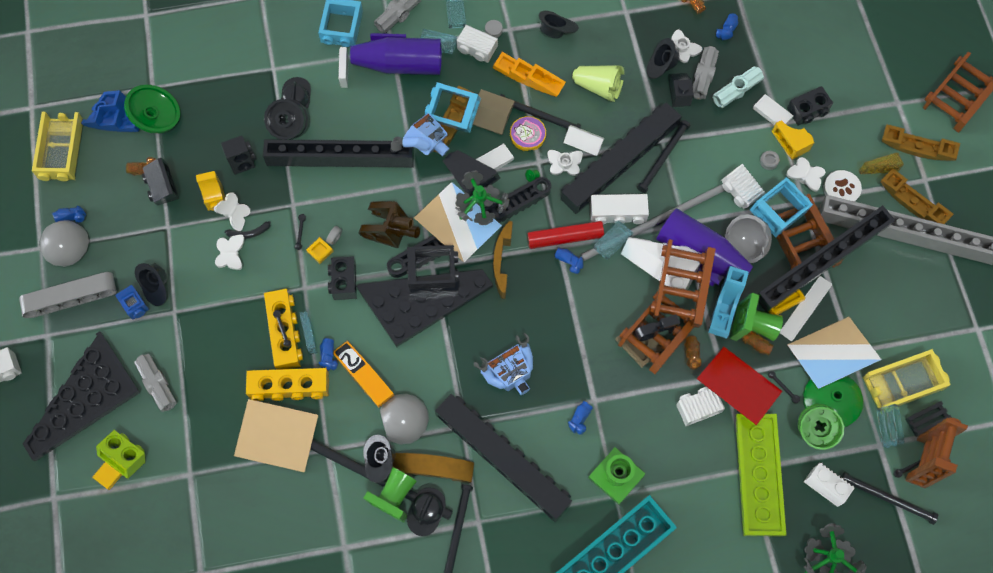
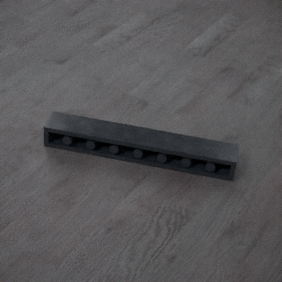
M667 102L662 106H657L651 116L644 117L637 128L633 127L624 139L620 138L611 150L608 149L601 155L597 162L593 161L589 165L588 170L584 173H579L573 183L566 184L561 190V200L575 214L580 212L590 203L591 195H599L679 126L682 116Z
M264 140L263 158L267 166L414 168V147H403L402 145L401 150L393 151L391 149L392 141Z
M882 205L758 293V303L768 313L888 228L895 219Z
M450 394L435 410V415L550 519L556 522L571 505V495L564 489H558L555 486L556 482L550 476L541 474L539 472L541 469L534 462L531 461L529 463L524 458L525 455L518 448L514 450L509 445L510 441L505 436L497 435L494 432L495 428L489 422L484 423L479 419L481 416L474 409L469 410L461 397H455Z

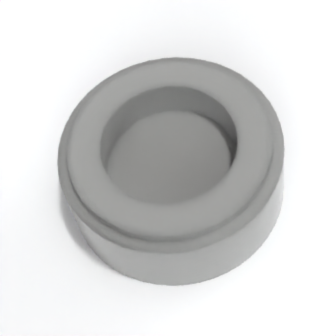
M497 20L488 21L485 25V33L496 38L501 36L502 24Z
M766 151L760 158L761 166L767 170L775 169L780 161L778 154L774 151Z
M334 226L326 242L334 245L340 238L342 229Z

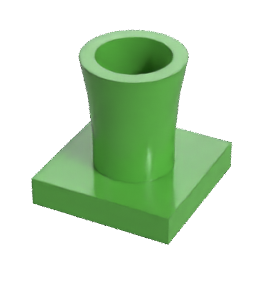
M751 293L737 304L729 339L737 341L753 331L774 341L781 331L783 317L782 315L756 310L759 295Z
M614 447L588 478L620 505L646 473L637 467L628 456L622 454ZM615 471L621 472L622 475H617Z
M392 467L379 497L367 491L363 499L404 523L407 514L400 510L399 506L417 481Z

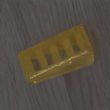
M896 152L865 162L860 168L859 173H889L892 169L899 172L904 164L899 153Z

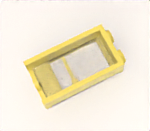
M42 112L32 172L39 180H75L83 126L81 124L83 118L79 112H75L74 119H68L64 113H58V119H51L46 112Z
M933 349L870 371L862 377L879 413L942 391L951 385L949 376L943 371L940 359Z

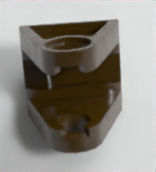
M381 201L370 202L367 210L372 211V215L386 219V221H384L383 225H361L358 232L365 239L399 248L403 236L417 239L420 235L419 226H413L414 221L412 217H408L397 202Z

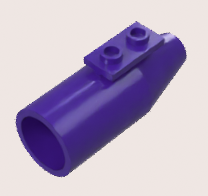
M371 33V41L352 45L350 48V62L353 65L386 74L441 75V39L406 38V34Z
M678 208L671 213L656 239L662 244L667 243L670 239L673 240L672 245L687 246L699 253H705L708 247L716 248L709 283L712 287L714 284L717 286L720 284L730 266L748 271L749 273L753 268L750 262L725 237ZM700 264L697 273L698 271H702L703 264Z

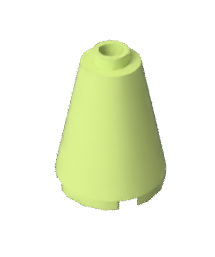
M619 65L579 66L574 70L572 78L575 84L609 101L615 102L623 86L624 80H621V74L624 75V67Z

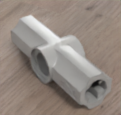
M392 0L388 4L386 11L374 21V25L381 33H386L397 22L405 21L409 12L421 0Z
M704 47L694 76L693 97L695 99L701 100L706 98L719 55V51L715 47Z
M150 354L139 356L134 361V364L143 378L142 382L145 388L153 396L158 408L162 412L171 410L175 407L177 401L168 387L167 379L161 370L157 368Z

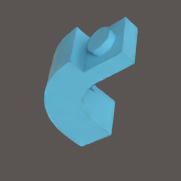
M732 266L729 267L715 304L708 333L727 339L737 304L746 285L748 271Z

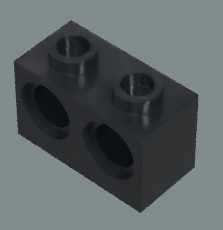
M820 86L792 99L787 110L793 115L794 121L799 126L803 123L808 124L818 116L824 117L830 112L833 101L824 88Z
M242 135L221 143L234 175L255 168L253 162L256 160L249 141L245 142Z
M331 258V265H328V276H331V282H328V293L332 294L334 300L357 299L355 258ZM341 267H345V268H346L345 271H343V272H338V269H339V268H341ZM340 285L347 286L344 290H338Z

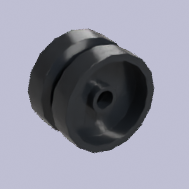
M279 99L272 102L266 109L264 123L272 136L277 139L289 140L299 138L307 131L310 116L307 108L301 102L293 99Z

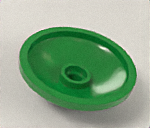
M139 85L131 89L125 98L124 110L128 119L143 131L156 134L165 133L173 129L179 121L180 108L176 99L161 87Z
M848 375L819 389L810 379L804 388L803 403L805 408L813 404H825L833 408L842 418L845 428L855 422L860 416L863 409V396L857 383ZM834 393H837L840 399L835 398ZM817 421V422H816V423H818V424L821 425V426L824 424V423H821L820 421Z

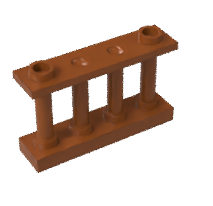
M969 51L964 57L960 56L954 63L956 67L935 92L931 91L924 99L926 104L923 109L926 110L933 103L955 118L957 124L953 129L958 133L993 91V77L987 76L966 62L971 55ZM963 68L984 82L986 88L979 89L958 75L957 71ZM951 79L973 93L974 97L977 98L976 101H969L947 86V83ZM943 91L965 106L964 109L967 112L965 114L963 112L959 113L937 98L938 94Z
M810 194L805 195L813 204L807 213L804 214L807 223L783 231L776 237L791 265V270L801 263L798 253L818 245L823 248L834 240ZM793 208L778 215L782 220H785L795 215L798 210ZM809 229L813 230L816 236L815 239L793 247L789 237ZM844 259L835 264L833 268L839 266Z
M669 239L667 245L663 244L661 256H664L657 298L656 301H652L650 312L654 313L653 319L658 318L659 312L671 315L677 314V316L689 318L692 321V327L700 328L703 322L716 248L708 247L705 253L699 254L671 248L673 240ZM674 256L699 261L700 264H703L702 271L697 273L668 267L669 258ZM666 274L696 280L699 283L698 290L689 291L664 286ZM664 293L693 299L696 302L695 309L686 310L661 305L662 295Z
M658 291L653 296L654 301H656ZM663 293L662 304L680 308ZM650 305L630 329L626 327L619 337L622 339L618 346L622 347L626 341H629L651 359L653 365L649 370L656 374L694 327L691 326L692 321L689 318L679 316L684 320L685 326L683 328L676 326L672 332L675 337L672 341L665 339L658 333L653 339L662 346L664 351L661 354L655 353L632 335L638 327L646 325L644 320L648 315L653 317L654 313L650 312ZM659 313V316L656 320L659 322V320L665 318V316Z
M946 418L918 436L917 441L925 444L919 467L907 474L906 481L922 488H927L956 473L958 465L951 463L949 457L955 436L967 430L968 425L962 424L956 418Z

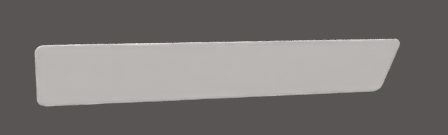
M819 276L806 294L805 300L798 305L782 327L780 334L793 341L831 288L832 283Z

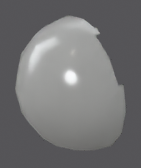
M750 214L740 215L731 221L725 234V238L750 263L757 262L769 252L772 240L769 225L760 217Z
M68 220L58 221L46 227L39 241L40 252L45 260L52 265L63 267L73 265L79 261L86 253L89 244L88 234L85 229L79 224Z
M397 394L380 407L382 422L389 441L400 445L411 444L418 440L426 431L429 422L428 410L424 402L416 396Z

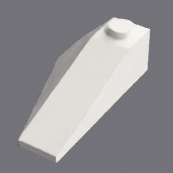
M629 237L621 255L660 281L664 256H661L663 244ZM672 245L671 247L674 249L699 253L687 246ZM670 256L668 267L697 272L700 266L699 261ZM666 274L664 285L688 290L693 280Z

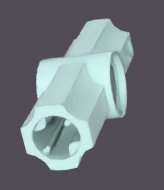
M754 66L742 75L735 76L731 83L713 94L714 103L718 107L723 108L733 100L743 97L746 91L764 79L762 70Z

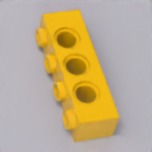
M287 289L264 293L274 366L276 370L301 367L300 361L303 360L302 350L298 349L297 342H300V335L298 330L295 331V324H298L296 312L293 313L292 306H295L293 294L290 295ZM286 309L280 318L283 327H289L285 332L292 345L288 351H283L284 339L280 332L278 321L273 316L275 310Z
M327 368L247 371L246 395L254 401H263L264 398H271L274 401H281L284 398L302 400L303 397L323 399V396H329V373ZM292 382V386L289 389H283L285 383ZM305 382H312L311 387L303 388ZM266 383H272L270 389L264 390Z

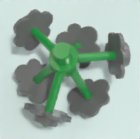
M476 170L466 172L462 184L467 189L474 187L475 190L472 196H469L468 193H458L456 195L457 201L455 204L457 207L455 209L459 211L457 215L460 220L467 221L469 219L473 221L467 213L473 210L475 203H480L481 213L475 215L474 222L479 225H488L493 222L495 214L485 211L484 204L490 207L493 203H498L497 211L502 213L503 209L506 210L509 205L508 193H503L502 198L499 200V189L494 188L493 185H488L487 187L479 185L483 179L482 174Z
M831 523L820 529L822 537H831L832 548L830 551L824 550L819 539L810 538L807 541V546L804 548L805 553H807L806 558H804L807 563L804 566L805 573H816L815 570L820 568L819 573H840L836 570L838 563H843L850 569L848 573H865L867 566L862 560L852 565L849 563L851 557L856 554V550L851 546V543L847 540L843 542L842 540L835 539L838 535L844 534V529L840 525ZM821 555H827L825 560L811 566L810 562L814 560L819 561ZM829 562L832 563V565H831L830 568L827 567V566H824L825 564H827V563H829Z

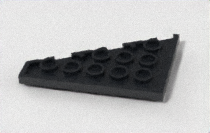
M483 270L459 272V281H455V288L409 289L408 278L364 283L356 287L397 348L493 287V284ZM450 273L417 277V281L450 280Z
M101 331L96 333V338L90 347L86 348L83 357L78 360L70 372L72 374L66 383L61 385L58 394L53 397L45 409L46 413L40 422L35 424L32 433L23 442V446L33 461H37L140 393Z

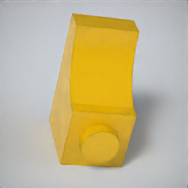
M782 120L777 122L772 130L773 135L791 160L810 151L815 143L812 135L805 128H791Z
M215 171L198 174L196 179L204 204L208 211H214V207L220 201H225L223 186Z

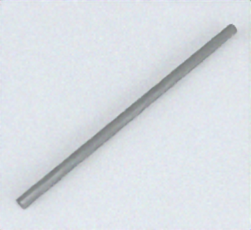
M721 184L581 254L583 261H586L626 241L629 237H634L666 221L676 208L684 212L725 190Z

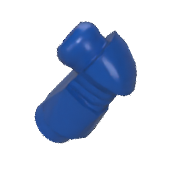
M736 14L728 15L723 29H717L716 31L717 38L728 40L733 37V31L738 26V16Z
M78 205L70 209L60 208L52 213L55 222L64 220L83 222L86 216L84 209Z
M567 248L557 249L555 258L570 264V272L578 274L580 268L583 269L582 257H577Z
M324 338L320 345L321 362H319L321 368H327V371L330 369L334 371L337 369L338 362L337 360H332L334 340Z
M585 401L577 406L572 420L568 421L570 430L573 433L577 432L579 435L585 432L586 426L583 423L593 409Z

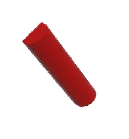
M598 221L528 232L529 249L604 238L603 223Z

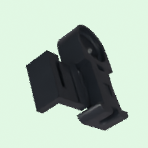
M677 314L660 319L657 323L653 322L636 329L635 333L639 341L653 339L659 332L668 330L669 334L672 333L676 325L680 324Z

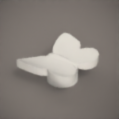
M676 30L672 35L671 39L675 43V48L679 50V60L682 63H687L690 56L695 57L702 52V47L696 43H690V40L684 36L681 30Z
M555 150L548 151L547 156L549 163L552 164L550 167L552 175H559L563 171L572 176H577L580 173L578 165L582 160V151H574L570 154H561Z
M801 157L797 160L796 165L787 171L786 176L806 184L809 189L817 192L821 186L820 178L826 172L821 167H811L808 160Z
M233 192L228 193L225 201H220L214 207L216 213L229 217L230 224L236 231L243 229L244 217L250 214V208L245 204H239L238 198Z
M243 235L232 236L229 241L225 238L217 240V248L220 251V255L217 256L215 265L218 268L228 266V268L234 270L242 269V262L238 251L244 244Z

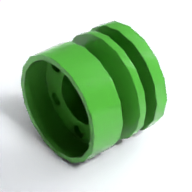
M813 404L806 407L798 418L797 427L800 435L809 446L815 449L826 450L833 448L841 441L844 435L842 418L833 408L825 404ZM817 421L824 423L822 425L823 429L814 428L817 426Z

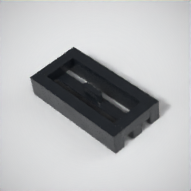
M942 401L905 419L916 437L946 418H952L951 415L947 414V409L942 406ZM938 408V412L913 423L912 420ZM940 415L943 416V419L919 431L916 428Z

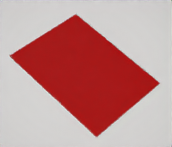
M725 347L720 350L697 378V380L755 425L760 422L782 393V390Z

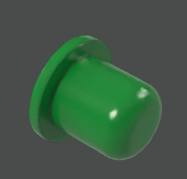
M527 170L525 177L528 182L539 178L540 173L538 170Z

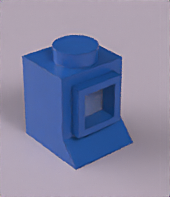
M132 285L115 295L132 320L142 317L149 310L138 291Z

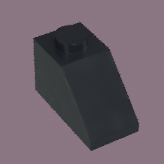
M687 73L668 74L672 106H691L694 96L692 79Z

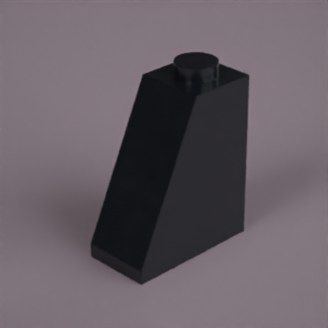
M459 150L449 153L443 160L456 181L469 196L473 195L475 189L474 187L467 189L462 184L466 172L476 170L482 174L483 179L479 185L483 187L492 185L501 179L495 169Z

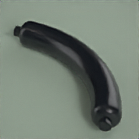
M264 222L258 228L246 232L229 229L225 230L224 233L228 237L243 235L244 239H250L267 231L271 227V222Z

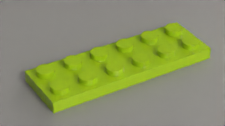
M736 414L743 536H786L777 414H765L757 425L744 415Z

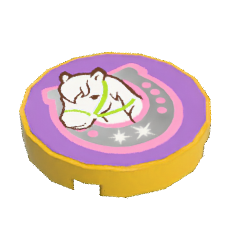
M525 116L519 118L511 126V141L520 150H537L546 140V128L535 117Z

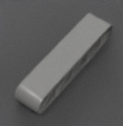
M104 272L31 292L19 297L22 317L34 318L116 294L117 290L113 273Z

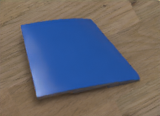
M120 90L104 92L99 101L92 107L93 112L88 119H83L81 122L83 126L100 130L139 132V128L128 119L125 113L124 101L126 96Z

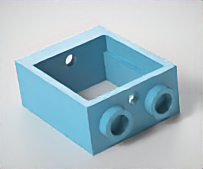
M326 0L318 32L321 43L341 45L343 47L356 45L363 14L361 1ZM330 13L353 16L350 33L326 30Z
M437 82L436 87L432 88V99L430 104L426 106L425 115L429 113L441 125L470 133L481 101L480 96ZM442 91L469 98L461 123L434 115Z
M786 177L757 200L750 211L755 216L763 219L769 225L771 233L777 237L807 213L813 204ZM779 192L798 210L786 222L767 204Z

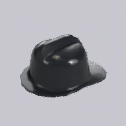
M541 11L539 13V19L541 20L540 30L549 37L560 38L565 33H575L579 29L575 22L561 17L554 12Z
M665 38L657 45L646 70L648 77L651 79L662 76L665 71L677 65L680 55L672 39Z
M293 77L287 80L282 88L281 99L297 100L308 109L311 95L310 83L301 77Z
M146 263L138 264L134 271L135 278L147 301L154 306L163 305L167 299L165 288L167 274L165 270L156 263L151 265Z
M373 435L368 438L363 449L365 470L370 481L380 483L390 475L396 455L388 439L382 435Z
M431 487L424 488L415 496L407 515V525L415 535L428 536L438 527L446 507L445 497L439 490Z

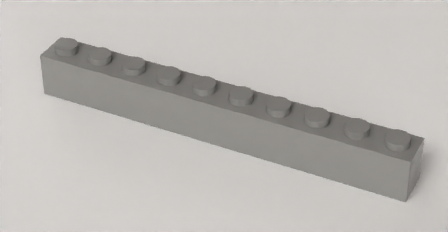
M826 195L820 204L819 212L826 223L850 229L877 210L878 207ZM890 210L888 212L895 221L877 235L993 265L992 236Z

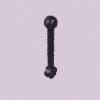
M304 214L298 216L300 224L298 239L295 244L296 250H301L303 222L306 221Z
M275 310L273 316L278 321L284 339L283 345L289 347L291 341L288 340L280 318L281 312Z
M770 371L768 373V377L774 379L780 385V387L791 397V401L794 404H797L800 401V397L794 395L776 377V373L774 371Z
M920 460L901 470H895L893 475L896 478H900L903 473L918 466Z

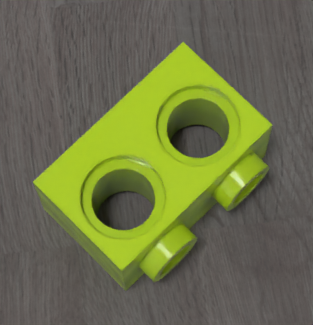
M115 430L96 446L97 456L127 479L145 463V451L139 445H134L125 434H119ZM129 457L134 458L133 460H126Z

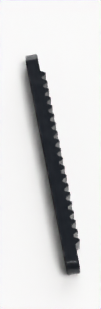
M539 177L509 193L507 198L509 199V205L506 210L503 209L502 213L497 211L498 203H493L490 207L486 206L485 211L494 213V219L498 223L504 222L507 218L510 219L513 215H517L520 211L530 208L532 204H536L541 199L547 197L551 192V182L545 177ZM545 184L547 189L539 191L537 185ZM433 235L413 247L444 246V244ZM407 250L388 261L387 270L391 277L400 278L408 274ZM441 256L416 257L417 268L420 269L422 265H427L429 261H434L435 258ZM398 263L402 266V269L394 272L391 269L392 265Z

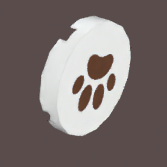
M837 170L826 178L823 190L825 196L830 195L855 202L861 194L862 187L861 182L853 173Z

